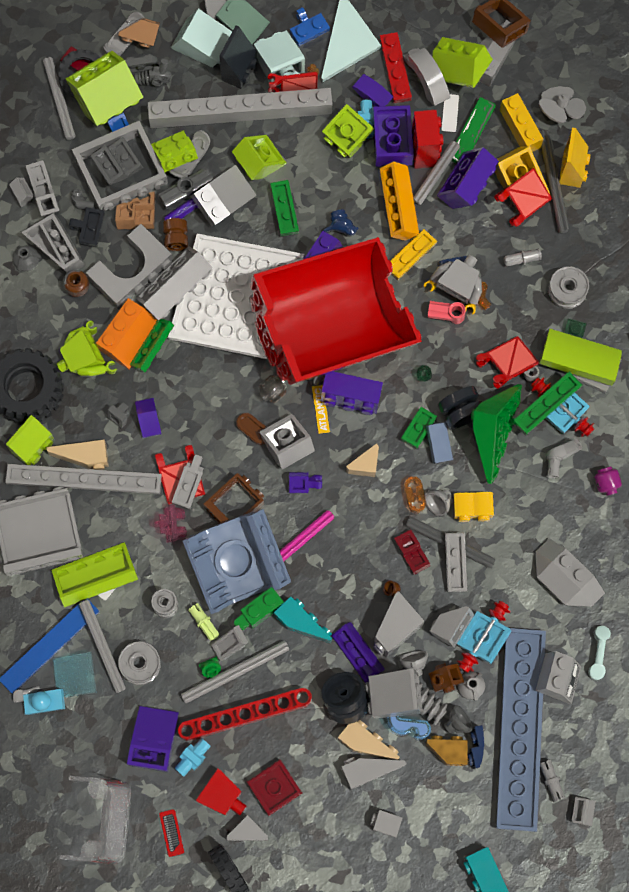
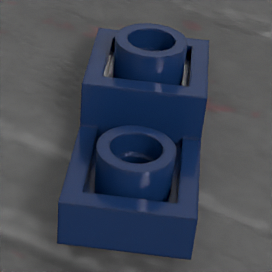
M482 725L474 727L473 732L470 733L472 743L477 746L471 748L468 754L469 765H473L474 769L480 768L484 754V732Z

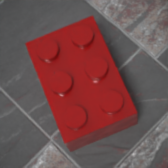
M437 110L414 112L412 122L414 169L434 167L437 160L440 159L443 134H440L441 117H437Z

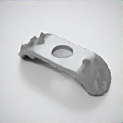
M132 12L113 37L103 46L104 50L107 53L113 51L121 56L132 42H122L118 36L120 30L144 18V16L139 12Z
M202 130L197 131L191 141L196 149L198 159L169 170L171 174L180 178L188 177L209 148L210 138L206 132Z

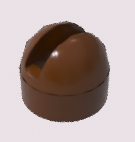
M390 580L385 583L383 590L385 595L394 597L398 591H401V587L397 582Z

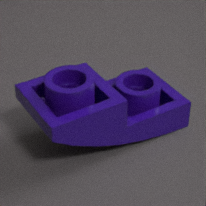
M365 74L352 86L364 100L368 98L376 107L386 106L393 98L384 87Z

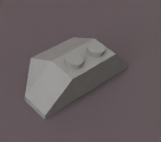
M549 538L535 552L537 579L565 606L592 607L605 594L595 576L565 547Z

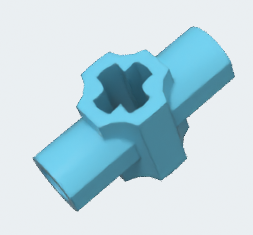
M362 100L360 102L361 111H358V114L374 128L372 101ZM374 130L366 139L374 137Z
M202 738L194 746L190 744L180 755L182 760L175 769L183 777L191 769L195 771L206 758L204 754L211 746Z

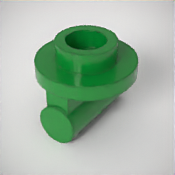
M217 656L198 664L203 676L206 678H212L221 671Z

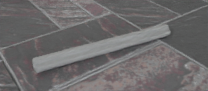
M282 641L183 692L181 697L185 703H189L289 651V646L286 641Z

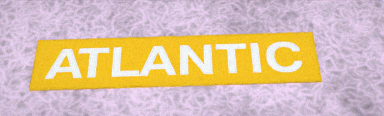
M323 385L312 386L319 434L330 432L327 408L321 402Z

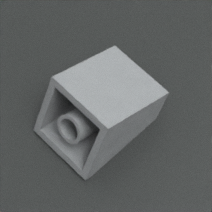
M399 591L395 594L373 642L375 644L374 649L379 655L382 656L384 654L385 657L389 656L422 628L425 622Z
M414 668L369 676V682H366L367 694L371 696V702H368L369 714H372L375 719L423 713L419 673Z

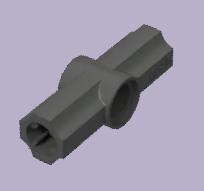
M205 167L189 177L180 178L177 184L159 193L158 197L163 206L168 209L183 199H190L192 194L214 179L210 171ZM184 186L190 187L189 190H183L182 188Z

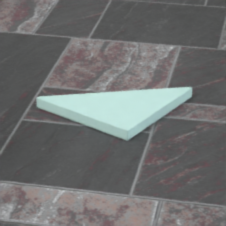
M339 0L321 77L322 82L381 48L380 43L349 0Z

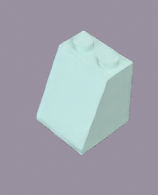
M197 9L186 19L170 48L213 67L217 63L220 64L219 55L232 31L200 9Z
M287 30L277 32L267 39H260L254 44L258 62L266 78L270 73L279 76L305 73V57ZM267 78L268 82H274V81H275L274 79H268V78Z

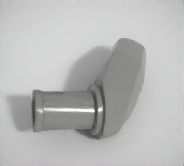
M578 439L560 444L546 453L548 478H559L560 462L582 450Z

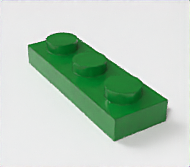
M289 180L270 183L281 237L299 234Z
M165 319L157 320L130 363V366L136 370L146 372L173 329L174 324Z

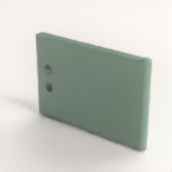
M227 0L215 15L231 31H233L236 25L239 26L252 45L270 23L245 0Z

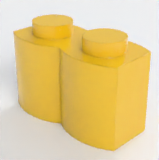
M493 492L454 493V519H459V522H469L472 518H478V521L484 522L493 518Z

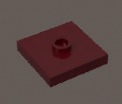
M278 760L247 781L268 816L303 794L281 760Z

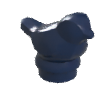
M341 209L331 212L332 223L323 231L326 233L336 231L345 233L348 236H354L359 228L353 225V222L347 218L348 215L345 210Z

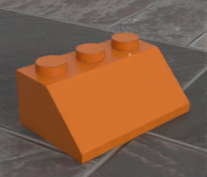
M128 298L98 339L96 345L100 352L130 370V363L157 320L145 308Z

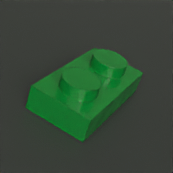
M420 407L401 440L418 449L427 435L426 426L433 425L437 416Z

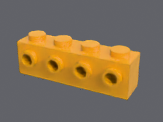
M391 162L380 168L390 235L392 238L406 241L419 235L410 175L407 165Z

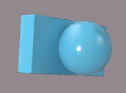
M63 689L39 691L23 695L25 715L65 709Z

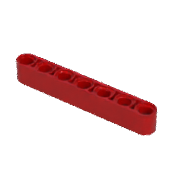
M299 688L185 721L179 725L178 734L184 741H192L305 708L311 703L312 696L308 689ZM300 693H305L308 696V701L300 703L297 700V696ZM280 699H287L289 706L282 709L278 706V701ZM262 704H267L270 707V711L267 714L259 712V707ZM242 710H249L251 716L249 719L243 720L240 718V712ZM222 716H230L232 718L229 725H222L220 722ZM204 721L212 723V728L209 731L201 729ZM186 726L193 728V733L188 737L182 735V730Z

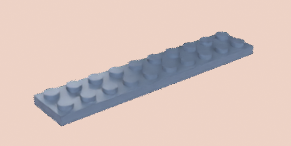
M510 628L511 633L505 641L496 829L537 832L543 694L535 690L545 657L546 631Z

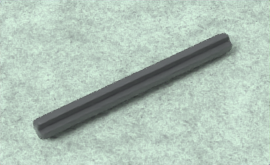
M542 130L540 133L544 140L541 149L559 233H566L569 230L550 134L548 130Z

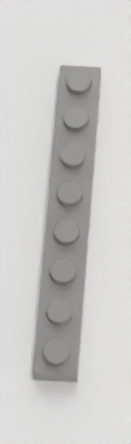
M8 464L6 484L64 487L145 494H160L162 474L17 464Z

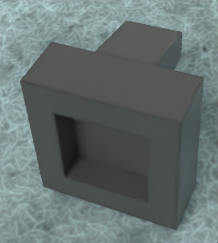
M122 403L117 408L112 405L107 411V418L122 429L127 424V414L129 412L127 410L129 406L125 403Z

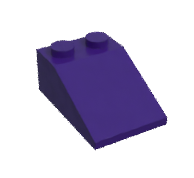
M410 105L373 107L376 167L385 166L391 162L412 165L414 153Z

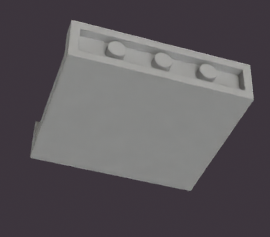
M57 487L52 492L45 493V491L34 493V496H18L13 501H0V546L4 561V573L7 576L84 558L68 488Z

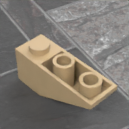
M361 720L348 724L338 737V740L352 752L390 760H398L400 758L397 755L399 752L389 744L387 747L383 744V738L375 732L371 734L366 730L368 726Z

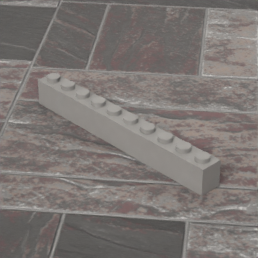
M331 88L148 102L150 128L327 115L332 114Z

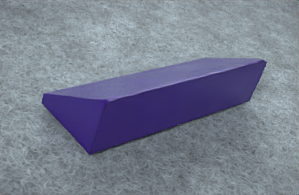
M351 622L345 624L331 635L365 683L369 682V676L379 675L385 670Z

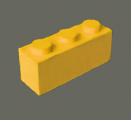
M517 93L502 100L499 110L519 146H530L532 152L540 149L544 139L519 94Z

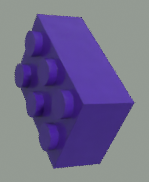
M484 147L465 151L437 196L452 209L474 205L478 199V194L486 187V181L495 172V166L499 161Z
M332 371L325 375L321 402L329 407L341 406L347 411L359 410L365 415L377 414L383 382Z

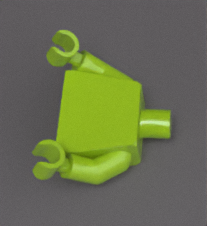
M88 321L86 327L82 326L69 332L64 346L60 349L64 359L57 363L61 372L69 369L72 373H77L80 376H96L105 374L106 371L108 374L116 373L117 369H109V366L115 365L114 361H109L106 366L103 365L105 361L92 335L97 333V327L89 328L94 325L93 321Z

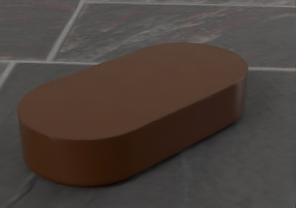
M249 413L239 415L236 421L237 428L255 444L264 445L265 442L259 432L267 427Z

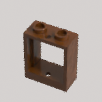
M489 0L485 4L476 7L472 22L503 48L525 35L531 20L508 0ZM497 10L512 25L504 29L489 14Z
M235 474L203 504L204 508L219 524L229 521V519L215 504L237 484L256 502L244 514L258 511L264 505V495L257 488L254 490L250 486L251 482L245 475Z

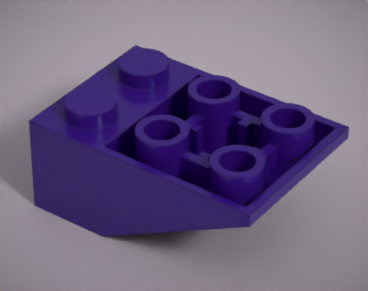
M139 707L129 749L128 766L169 772L179 712Z

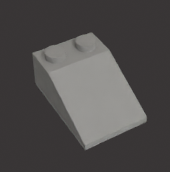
M234 165L192 194L191 198L212 227L254 198L256 194L238 167Z

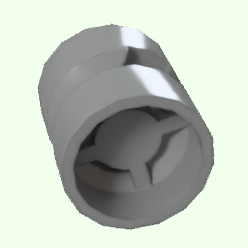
M160 589L152 596V607L159 617L170 618L178 611V600L171 590Z

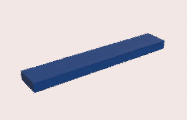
M90 602L96 616L100 611ZM78 604L0 677V682L12 694L87 625L80 605Z

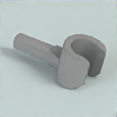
M36 686L27 690L14 691L13 701L23 702L24 694L40 691V687Z

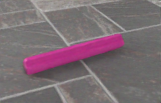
M327 510L280 550L283 561L288 559L334 519V515Z

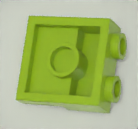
M346 104L322 132L327 143L331 146L335 144L339 147L337 151L344 158L346 156L351 158L363 145L362 142L370 135L374 128Z
M184 130L151 144L164 172L198 159L196 149L190 138L186 136Z

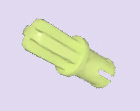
M199 603L189 608L188 611L198 623L197 627H201L210 641L216 639L219 633L211 623V618L207 617Z

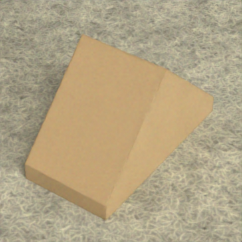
M375 444L347 465L346 472L353 475L375 477L379 446Z

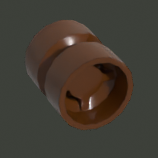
M181 218L165 220L163 222V232L165 234L164 247L169 251L185 250L188 247V236L186 235L188 232L187 221Z

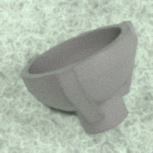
M447 489L428 491L425 494V503L435 516H443L450 509L452 494Z
M412 651L399 656L400 663L404 668H414L419 673V676L423 674L422 669H424L428 658L427 651Z
M476 672L464 673L462 675L464 682L457 685L458 691L462 697L476 701L485 690L482 674ZM474 681L476 687H470L469 682Z

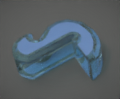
M400 716L386 717L388 728L398 736H405L414 732L415 740H423L431 733V726L428 721L400 718Z

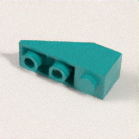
M292 597L288 598L274 612V616L288 630L327 643L332 642L330 637L332 633L325 626L321 628L317 624L318 619L311 612L307 613L303 609L304 604L298 598L295 600Z

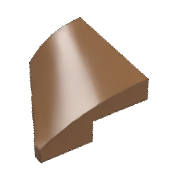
M150 192L149 196L139 200L137 197L128 203L117 205L115 217L117 229H135L140 224L146 229H154L155 192Z

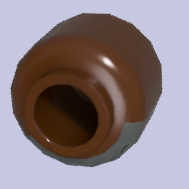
M71 270L64 277V286L71 296L81 297L87 293L89 281L84 272Z

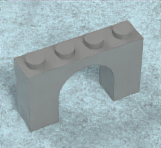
M142 224L127 235L129 243L145 259L144 267L138 275L132 278L117 277L100 260L86 272L88 280L117 309H120L128 298L131 299L135 294H140L144 290L145 285L157 278L158 273L163 269L165 270L173 261L172 254Z

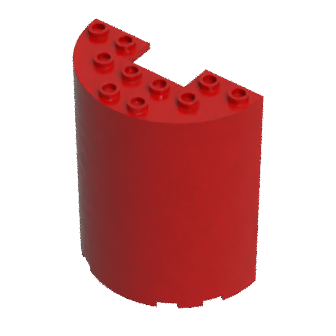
M379 237L253 274L250 289L254 292L250 302L252 311L256 312L255 328L272 367L276 366L277 375L282 381L287 380L288 384L292 385L422 342L420 331L416 329L413 314L409 312L408 307H404L401 310V305L394 295L393 285L388 281V277L393 272V266L386 256L385 246L381 243Z

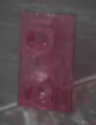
M168 505V508L164 509V514H159V521L154 522V527L160 528V534H166L167 543H173L187 536L186 527H177L176 522L185 519V510L175 508V505Z

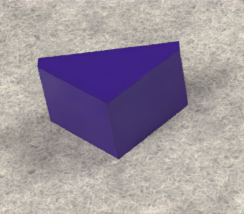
M154 398L135 401L142 437L147 438L161 435Z

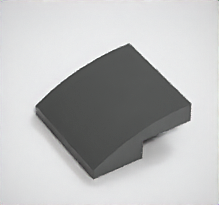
M124 137L109 147L103 146L91 155L109 185L120 182L144 168Z

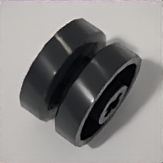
M468 386L455 391L437 404L441 414L448 415L445 421L450 430L473 422L471 420L472 411L483 402L477 400L479 394L475 386Z
M341 672L329 677L324 683L321 696L332 720L341 724H351L361 720L367 714L370 698L363 681L358 675L351 672Z

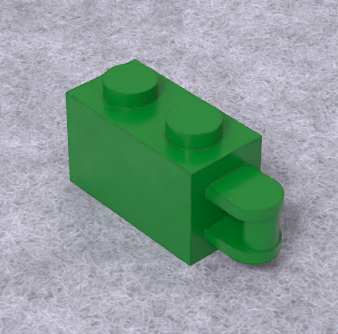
M273 587L269 588L240 610L242 615L235 619L234 627L239 625L242 631L249 626L254 629L274 614L284 603Z

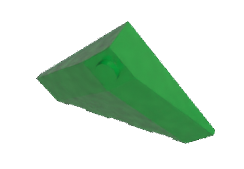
M517 384L481 402L476 409H473L471 414L473 430L488 484L493 483L500 470L497 467L500 464L501 457H504L507 447L505 441L512 431L513 420L515 419L513 416L515 415L516 408H519L521 401V384Z

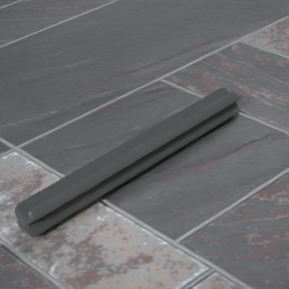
M413 517L408 519L406 523L408 528L446 546L445 533ZM465 544L466 557L488 568H492L495 558Z

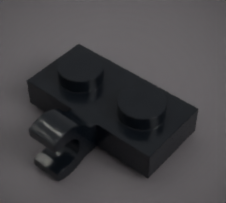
M86 207L83 221L70 218V230H81L79 244L98 247L105 216L104 210Z

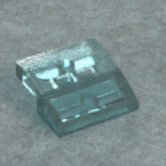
M91 652L53 659L56 689H63L64 698L97 693Z

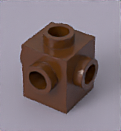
M444 663L436 666L435 671L428 673L435 692L443 691L445 694L454 691V686L464 682L458 663L448 666Z

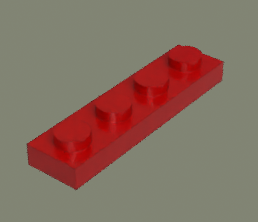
M398 32L380 35V43L393 103L411 101L412 96Z

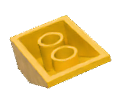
M572 128L564 149L559 183L580 188L582 182H586L588 171H585V165H589L590 154H587L588 145L576 128Z
M520 146L497 159L499 162L495 166V174L504 189L534 168L548 190L530 146Z

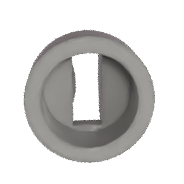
M537 366L524 372V378L527 381L533 382L539 376ZM530 371L533 372V376L529 375Z

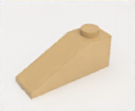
M105 440L47 447V452L50 456L88 469L103 470L105 469L104 467H109Z

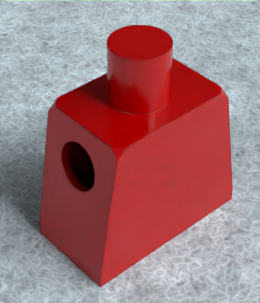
M217 769L196 799L198 803L225 816L230 809L241 815L247 805L238 800L242 791L220 769Z

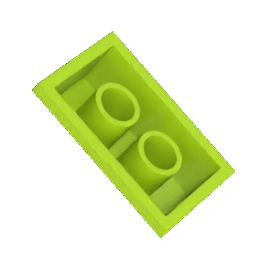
M445 37L441 38L433 50L432 56L445 82L472 88L476 86L493 60L485 45Z

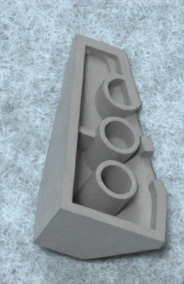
M506 20L500 26L505 29L512 25V23ZM487 36L479 43L485 45L493 59L479 82L489 87L491 86L515 41L501 48Z

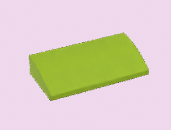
M549 328L539 364L564 372L570 371L571 374L612 386L618 373L622 350Z
M125 542L52 569L57 590L64 607L138 580Z

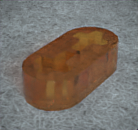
M410 477L405 482L407 504L412 513L419 514L424 511L426 506L423 485L419 478ZM411 482H414V484L416 485L418 484V486L416 487V493L414 494L413 489L411 487H408L410 486ZM414 497H417L418 503H422L419 509H416V506H412L415 501Z

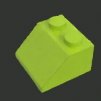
M267 135L244 137L232 151L237 162L241 164L246 171V175L251 180L263 179L286 165V161Z
M31 415L6 445L10 452L25 465H35L41 458L40 454L47 450V447L52 446L54 437Z

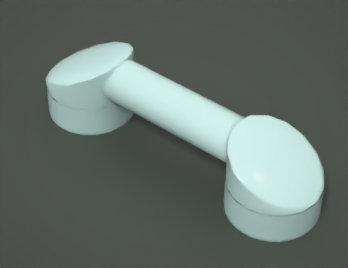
M598 626L594 630V638L598 641L595 664L588 670V675L592 680H600L605 675V667L603 666L605 644L611 635L609 628L606 626Z

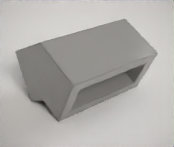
M16 177L9 185L22 208L32 203L31 200L34 198V195L25 179Z
M575 797L572 823L592 826L596 801Z

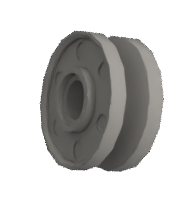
M572 266L560 268L552 275L548 287L549 296L557 306L564 309H573L580 306L585 300L589 290V280L586 274L578 268ZM570 285L573 290H567L564 286Z
M133 642L127 645L121 651L118 659L119 669L123 677L129 683L135 685H145L152 682L158 676L161 668L157 650L151 644L145 642ZM138 659L145 661V665L141 668L134 666L135 661Z

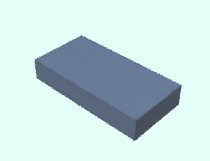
M446 422L426 426L433 464L453 460Z

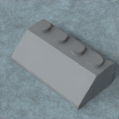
M188 246L136 299L157 320L164 319L168 316L169 310L174 305L177 306L183 301V296L187 292H192L197 287V283L210 274V270L213 267L198 251Z

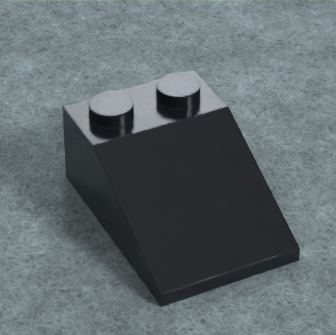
M236 25L219 57L221 80L241 89L244 84L248 83L250 79L249 73L252 69L256 68L258 59L257 51L241 28Z

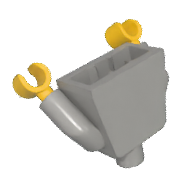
M467 255L464 262L456 259L454 262L449 261L439 266L430 277L431 280L424 283V287L430 283L432 289L429 292H432L436 287L465 302V310L468 307H472L474 309L473 315L476 311V304L482 294V282L478 276L479 271L474 269L477 259Z

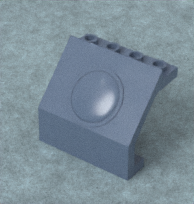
M264 509L241 515L190 535L189 538L183 540L211 614L217 613L237 601L268 590L271 587L277 590L291 583Z

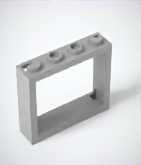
M140 121L72 149L73 156L99 210L106 211L109 209L111 211L119 204L128 203L136 197H143L149 191L159 190L161 186L168 184L167 176ZM140 136L158 174L101 199L83 160L90 158L93 153L103 146H111L122 137L129 141Z

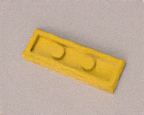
M423 229L419 235L391 260L393 266L391 274L399 280L437 244V241Z

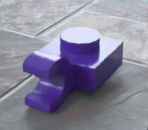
M289 472V493H309V488H322V475L309 477V472Z

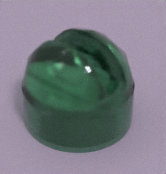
M427 365L418 367L416 372L418 380L422 382L430 380L432 377L430 367Z

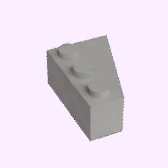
M54 213L21 232L67 273L71 270H79L85 266L61 221Z

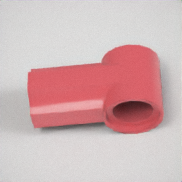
M430 301L428 318L447 320L454 324H460L465 318V306L459 302L450 304ZM458 310L462 314L460 316H454L452 312Z

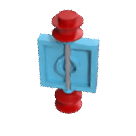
M538 377L531 385L533 387L531 392L536 390L538 398L551 388V383H544V377L542 379ZM576 393L546 418L562 434L573 424L576 425L575 432L578 430L582 432L581 437L584 435L588 437L595 430L593 427L595 423L589 424L587 422L588 417L580 418L590 406Z
M502 601L498 603L493 602L495 605L494 610L489 609L491 618L478 611L476 612L457 643L459 647L469 652L461 654L463 656L462 661L457 660L459 669L466 673H469V671L474 672L472 666L479 664L476 657L492 664L511 633L510 628L499 623V621H506L505 613H511L506 603Z

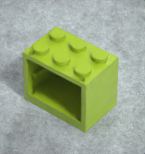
M113 51L66 78L84 115L96 126L105 124L109 118L121 114L124 109L136 105L143 98L125 60Z

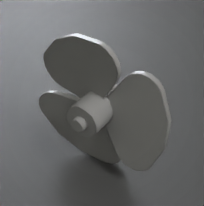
M553 87L541 94L539 106L542 112L555 122L565 123L567 120L566 113L571 118L579 119L586 111L583 100L579 98H572L570 100L574 95V90L570 87Z

